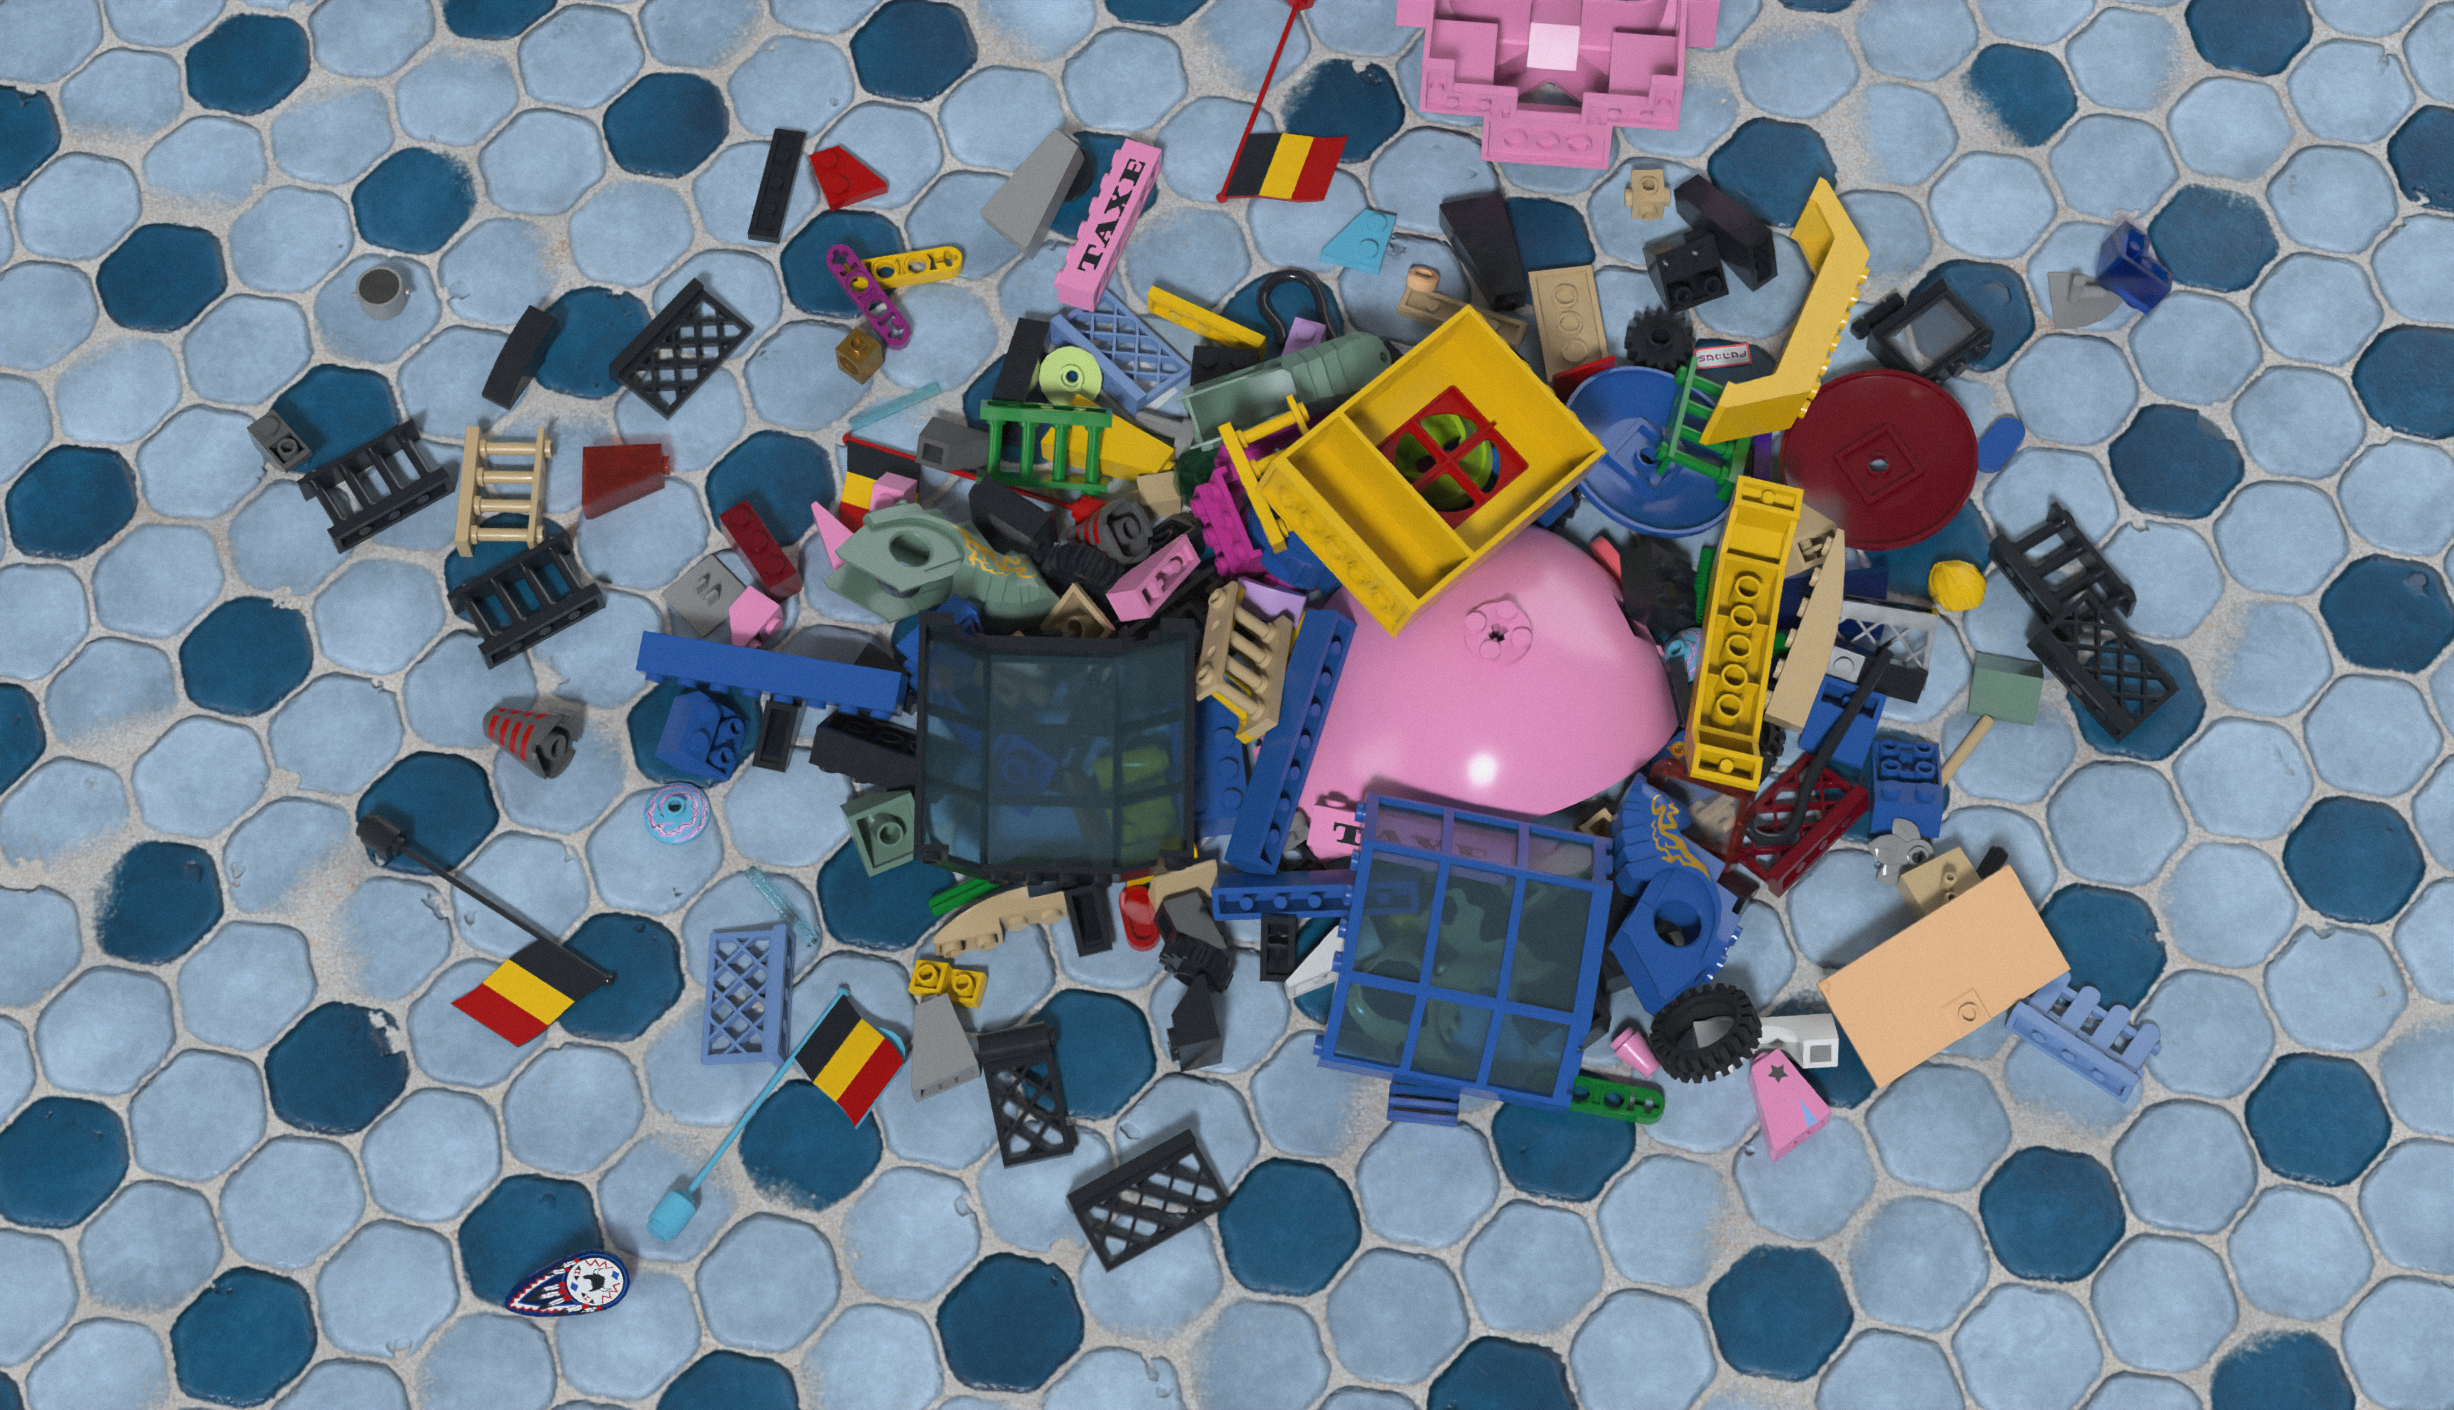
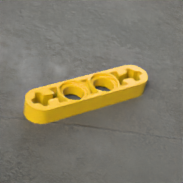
M952 246L860 260L865 268L871 271L872 277L882 290L952 279L959 276L963 270L961 252ZM951 259L952 266H946L945 260ZM931 261H935L936 269L932 270ZM915 262H921L926 266L925 270L920 273H913L908 268ZM846 263L843 265V267L846 270L847 275L851 270L849 269ZM884 267L892 268L895 271L889 278H881L877 275V272ZM861 277L857 278L858 281L851 282L850 288L855 292H863L868 287V281Z

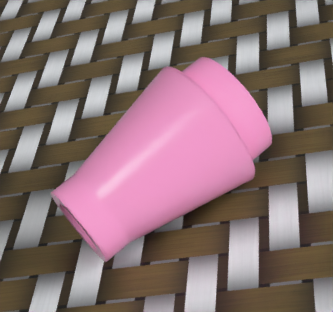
M1628 1027L1610 1045L1615 1051L1613 1055L1636 1069L1646 1079L1661 1066L1639 1030L1635 1032L1631 1027Z

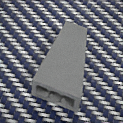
M1056 128L980 211L987 225L1031 260L1037 255L1085 159L1079 148L1081 146L1079 140L1071 133L1067 132L1064 135Z

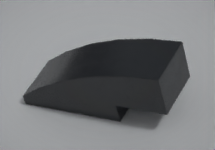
M531 305L528 306L508 337L482 391L483 398L510 411L544 364V353L560 333L557 318Z
M770 696L769 701L766 700L752 766L786 773L803 722L806 701L794 700L793 705L774 702V696Z
M1085 854L1056 861V866L1092 867L1090 855ZM1078 883L1074 887L1061 886L1079 958L1112 951L1113 948L1098 885L1092 886V883Z

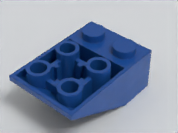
M1891 739L1872 740L1869 797L1870 833L1892 834L1894 818H1903L1910 820L1918 827L1921 837L1939 838L1944 808L1939 744L1901 742Z

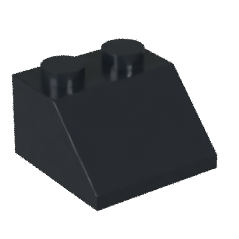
M1204 974L1197 975L1171 1014L1172 1027L1166 1029L1171 1061H1178L1181 1072L1221 1063L1220 1034Z

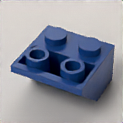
M1824 675L1797 748L1818 754L1859 686ZM1874 691L1871 692L1832 755L1831 760L1862 770L1887 699L1886 695Z
M700 691L677 696L674 698L655 756L679 771L721 781H730L749 721Z

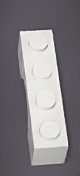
M1832 1013L1759 1018L1763 1033L1762 1038H1758L1760 1042L1758 1048H1750L1753 1053L1752 1056L1762 1054L1763 1052L1770 1054L1779 1048L1786 1057L1794 1060L1803 1069L1838 1066L1839 1037ZM1734 1019L1693 1022V1050L1709 1046L1722 1038L1733 1026ZM1733 1065L1727 1067L1730 1073L1734 1072L1735 1067Z

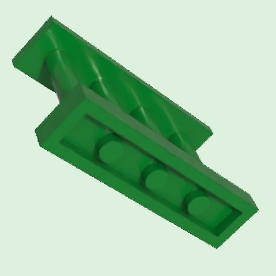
M1692 356L1685 366H1679L1674 376L1673 383L1677 384L1664 440L1659 443L1655 453V459H1658L1655 473L1662 475L1669 464L1674 462L1715 479L1714 482L1718 484L1715 498L1728 502L1732 497L1738 475L1743 476L1752 436L1704 445L1699 442L1703 432L1683 424L1685 412L1708 421L1714 410L1690 400L1691 387L1717 398H1720L1725 386L1696 375L1695 370L1698 357ZM1679 437L1720 453V457L1724 459L1723 465L1718 467L1677 450Z
M981 399L980 419H986V423L989 424L987 470H977L976 482L982 481L990 473L992 481L996 479L1008 486L1081 490V494L1098 496L1100 492H1107L1108 478H1098L1101 432L1105 430V427L1112 428V408ZM1006 421H1016L1022 426L1020 472L1000 471L1002 428ZM1039 423L1052 424V427L1055 428L1052 475L1033 473L1035 428L1039 426ZM1072 425L1085 426V430L1088 431L1085 477L1065 475L1068 429H1072Z

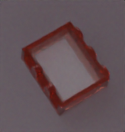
M1666 757L1665 760L1661 759L1653 764L1648 784L1680 800L1688 808L1693 822L1684 830L1683 836L1726 863L1722 872L1729 874L1738 867L1740 851L1758 790L1755 792L1689 777L1685 762L1677 758Z

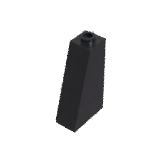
M1699 174L1673 190L1676 211L1693 230L1701 227L1714 234L1720 259L1751 291H1756L1778 276L1771 229Z
M1502 194L1439 204V226L1493 312H1511L1525 307L1526 286Z
M1019 317L992 395V400L1036 403L1040 387V367L1047 357L1050 348V322ZM1006 421L1002 428V444L1021 447L1022 426L1016 421Z

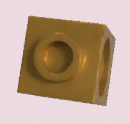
M857 327L835 348L838 368L861 385H864L884 364L881 344Z

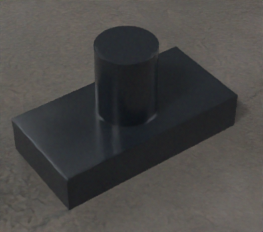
M1683 661L1664 667L1679 732L1684 729L1686 730L1693 684L1688 685Z

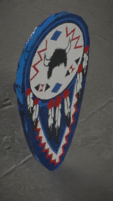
M598 1248L581 1250L564 1256L523 1278L506 1295L504 1304L510 1312L534 1317L583 1315L607 1310L617 1305L626 1296L630 1285L629 1269L623 1260L611 1251Z

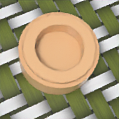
M1413 267L1408 270L1406 284L1412 289L1421 292H1434L1437 289L1439 276L1435 271L1425 267Z

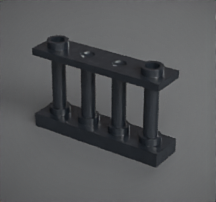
M413 419L405 423L396 424L385 434L318 470L306 473L303 478L296 481L305 501L317 497L334 524L327 531L339 555L455 492L444 467L432 471L414 444L421 440ZM402 449L421 477L408 486H402L386 461L387 457ZM373 465L392 493L378 502L372 500L357 476L358 473ZM343 481L347 483L363 508L362 511L349 518L344 517L328 492V489Z
M2057 502L2050 506L2046 519L2048 524L2016 543L2010 542L2003 533L1992 539L1988 556L2045 626L2065 610L2062 603L2096 583L2108 596V598L2100 602L2108 612L2118 608L2126 619L2132 616L2137 603L2133 589L2120 580L2075 525L2073 516L2067 510H2063ZM2055 534H2058L2067 545V549L2037 567L2029 566L2022 557L2023 553ZM2076 558L2088 571L2085 575L2056 592L2050 591L2042 582V578ZM2090 608L2078 615V621L2094 622V611ZM2069 615L2064 620H2071V616ZM2056 626L2051 631L2060 642L2071 643V627ZM2078 628L2079 644L2084 634L2082 628Z
M564 533L545 539L534 549L469 584L459 585L452 593L446 595L453 613L457 615L466 610L484 639V642L477 646L489 670L606 607L597 584L594 582L588 586H583L566 560L565 556L570 554L571 550ZM552 563L572 592L570 596L559 602L553 601L536 574L537 571ZM522 579L526 581L543 608L542 611L529 618L524 617L507 590V587ZM494 594L514 624L513 627L500 634L494 632L478 606L479 602Z

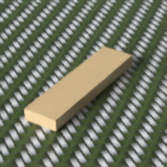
M1407 285L1397 307V315L1439 328L1469 303L1436 292L1417 291ZM1470 304L1475 311L1480 312L1485 317L1487 324L1498 335L1505 338L1509 346L1518 353L1528 330V323Z

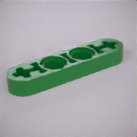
M1537 1071L1530 1080L1529 1090L1541 1092L1539 1086L1542 1085L1543 1081H1548L1552 1089H1549L1547 1094H1552L1558 1071ZM1579 1075L1574 1079L1573 1087L1582 1086L1586 1088L1589 1092V1098L1583 1102L1572 1099L1568 1110L1644 1125L1655 1124L1663 1116L1665 1101L1657 1091ZM1609 1093H1617L1623 1097L1624 1104L1619 1108H1611L1606 1105L1604 1098ZM1630 1096L1635 1097L1633 1111H1628ZM1646 1101H1652L1653 1107L1656 1108L1652 1109L1651 1114L1644 1112L1643 1106L1646 1104Z

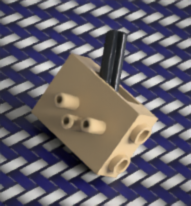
M1959 846L1902 874L1897 885V891L1916 921L1998 871L2007 861L2008 853L2001 846H1991L1975 871Z

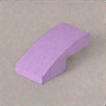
M1245 576L1238 578V587L1241 586L1245 589L1241 603L1242 608L1258 619L1273 622L1284 615L1293 622L1292 627H1299L1307 595L1279 585L1272 587Z

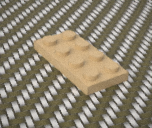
M1592 265L1528 272V284L1546 385L1551 387L1553 374L1609 357Z

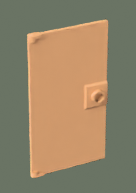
M2009 864L2001 867L1995 873L1816 983L1818 990L1824 1000H1826L1878 1089H1881L1958 1039L1968 1035L1993 1017L2071 969Z

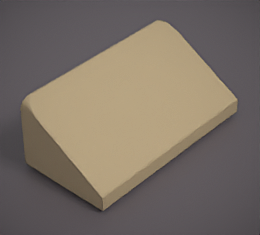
M1215 859L1194 864L1181 871H1171L1154 876L1147 895L1155 912H1157L1162 902L1194 892H1198L1202 901L1211 899V887L1218 874L1217 862Z

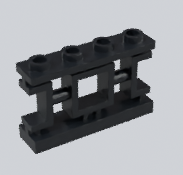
M1210 565L1204 571L1202 569L1196 570L1188 578L1187 584L1181 589L1176 588L1150 618L1138 619V622L1131 627L1128 625L1122 627L1113 639H1124L1133 636L1136 637V641H1140L1149 631L1159 629L1161 618L1195 619V627L1204 635L1208 610L1202 614L1190 600L1203 591L1201 598L1208 604L1211 594L1216 589L1224 587L1225 580L1221 576L1218 577L1216 575L1217 569L1213 565ZM1237 622L1235 623L1233 630L1251 642L1256 639ZM1204 638L1195 645V671L1202 652ZM1228 647L1227 654L1231 657L1235 656L1237 653ZM1183 650L1143 661L1156 674L1150 680L1148 690L1151 693L1155 692L1157 694L1156 702L1164 710L1168 708V701L1178 700L1183 696V669L1170 678L1172 671L1163 661L1172 655L1183 667Z

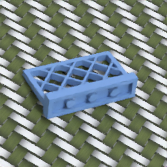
M1105 288L1098 305L1105 302L1113 309V315L1089 313V311L1081 308L1074 309L1064 317L1058 314L1050 319V342L1056 348L1074 346L1083 348L1092 354L1102 372L1101 390L1135 420L1138 411L1145 410V406L1190 376L1192 367ZM1076 320L1090 321V331L1077 330L1071 324ZM1094 322L1113 323L1112 333L1094 331ZM1117 324L1131 325L1135 329V335L1116 333ZM1093 340L1112 341V351L1097 349L1093 345ZM1116 342L1135 343L1134 353L1116 351ZM1139 344L1152 345L1157 349V355L1138 353ZM1115 360L1134 361L1133 371L1120 370L1115 365ZM1138 362L1156 363V373L1137 371ZM1160 365H1174L1179 371L1175 374L1160 373ZM1137 380L1156 381V386L1148 393H1145L1137 385Z
M787 924L773 925V930L710 933L701 1063L703 1065L771 1062L773 1066H783L788 1059L796 937ZM769 940L768 951L758 960L748 951L758 941ZM719 943H734L739 948L725 962L718 956ZM746 954L754 964L739 976L731 966ZM761 969L767 975L766 982L755 992L746 982ZM728 971L736 981L724 993H721L716 988V982ZM744 986L752 996L737 1009L728 999L739 988ZM759 1001L764 1006V1014L753 1024L744 1014ZM726 1003L734 1013L719 1025L714 1020V1012ZM741 1018L750 1028L735 1041L726 1031ZM757 1033L762 1038V1051L747 1053L742 1046ZM722 1035L732 1043L723 1054L711 1055L712 1044Z

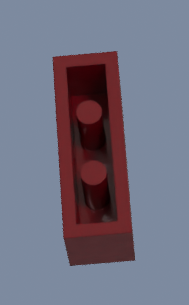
M747 500L718 516L724 537L765 596L779 604L802 591L798 572Z

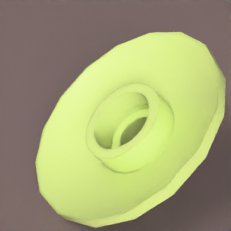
M1074 346L1057 348L1047 355L1040 367L1039 373L1042 392L1050 402L1059 405H1069L1077 393L1093 402L1101 390L1103 380L1102 372L1094 356L1083 348ZM1073 370L1077 372V381H1072L1069 379V371Z

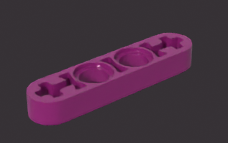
M844 244L832 246L826 254V263L831 274L889 349L901 350L906 348L911 341V330L906 320L853 250ZM838 254L840 257L847 255L846 263L851 270L847 275L846 270L840 263L834 265L835 256ZM859 277L868 281L867 289L863 292L853 291L850 288L853 279ZM875 302L884 303L887 307L886 313L881 317H874L869 313V307ZM890 319L895 330L900 331L903 329V338L901 340H898L896 337L890 339L891 331L886 324Z

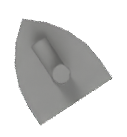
M2052 272L2047 274L2054 329H2073L2097 323L2112 314L2126 298L2111 285L2095 277L2069 272Z

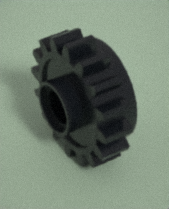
M1657 309L1655 316L1645 311L1643 320L1635 317L1633 319V326L1627 327L1624 341V349H1627L1626 358L1627 360H1633L1635 362L1634 366L1649 367L1675 375L1679 366H1685L1687 360H1690L1694 354L1696 338L1692 337L1693 327H1685L1686 318L1684 317L1675 320L1674 311H1670L1667 316L1663 315L1661 309Z
M1179 936L1176 941L1170 939L1169 942L1165 943L1159 955V963L1165 966L1164 970L1174 973L1173 977L1188 987L1191 986L1197 975L1204 974L1208 991L1212 994L1215 991L1220 994L1224 990L1227 991L1234 976V970L1229 968L1230 960L1226 954L1214 945L1192 936Z

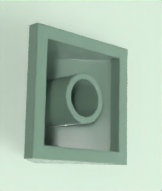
M1976 653L1967 715L1979 717L1988 715L1996 720L2034 726L2044 680L2043 664Z

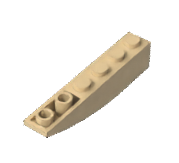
M1839 528L1834 538L1828 536L1821 552V555L1826 556V560L1822 568L1815 567L1809 585L1815 588L1810 599L1803 598L1797 616L1801 617L1802 621L1798 630L1791 628L1785 643V647L1790 648L1786 660L1779 659L1774 671L1773 678L1778 679L1774 691L1767 689L1764 705L1766 712L1763 720L1799 734L1803 732L1826 673L1838 630L1845 573L1844 530Z

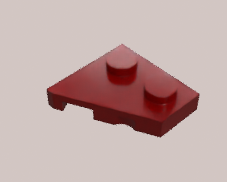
M840 146L809 155L810 164L830 212L888 193L887 185L881 178Z

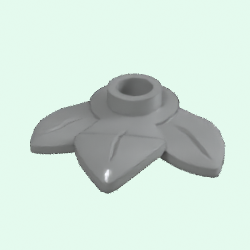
M1894 818L1892 834L1878 836L1867 844L1873 856L1883 864L1877 873L1876 880L1885 885H1898L1902 874L1935 858L1932 846L1927 841L1921 839L1918 827L1910 820L1903 818ZM1918 850L1922 851L1923 859L1919 862H1914L1912 860L1913 853Z

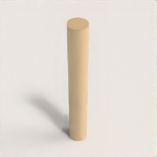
M1983 715L1941 768L1942 789L1994 725V720L1988 715Z

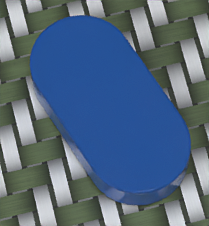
M2004 417L1997 420L1978 442V470L1984 473L1998 472L2018 450L2025 437V428L2019 420L2012 417Z

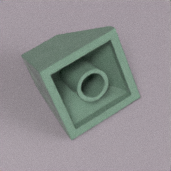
M910 790L870 793L839 805L850 836L869 877L913 860L915 802ZM923 827V844H929Z

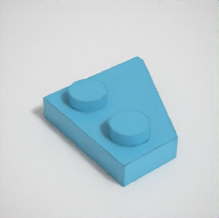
M1365 209L1321 250L1320 261L1379 275L1396 224V216Z

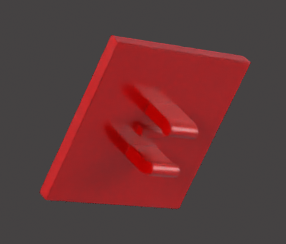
M1612 355L1553 374L1551 388L1555 392L1556 397L1562 403H1566L1576 388L1587 378L1603 370L1614 368L1616 358Z

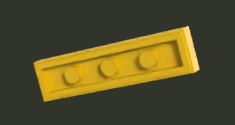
M1153 285L1148 291L1147 305L1149 312L1228 348L1259 350L1260 362L1265 356L1266 336Z

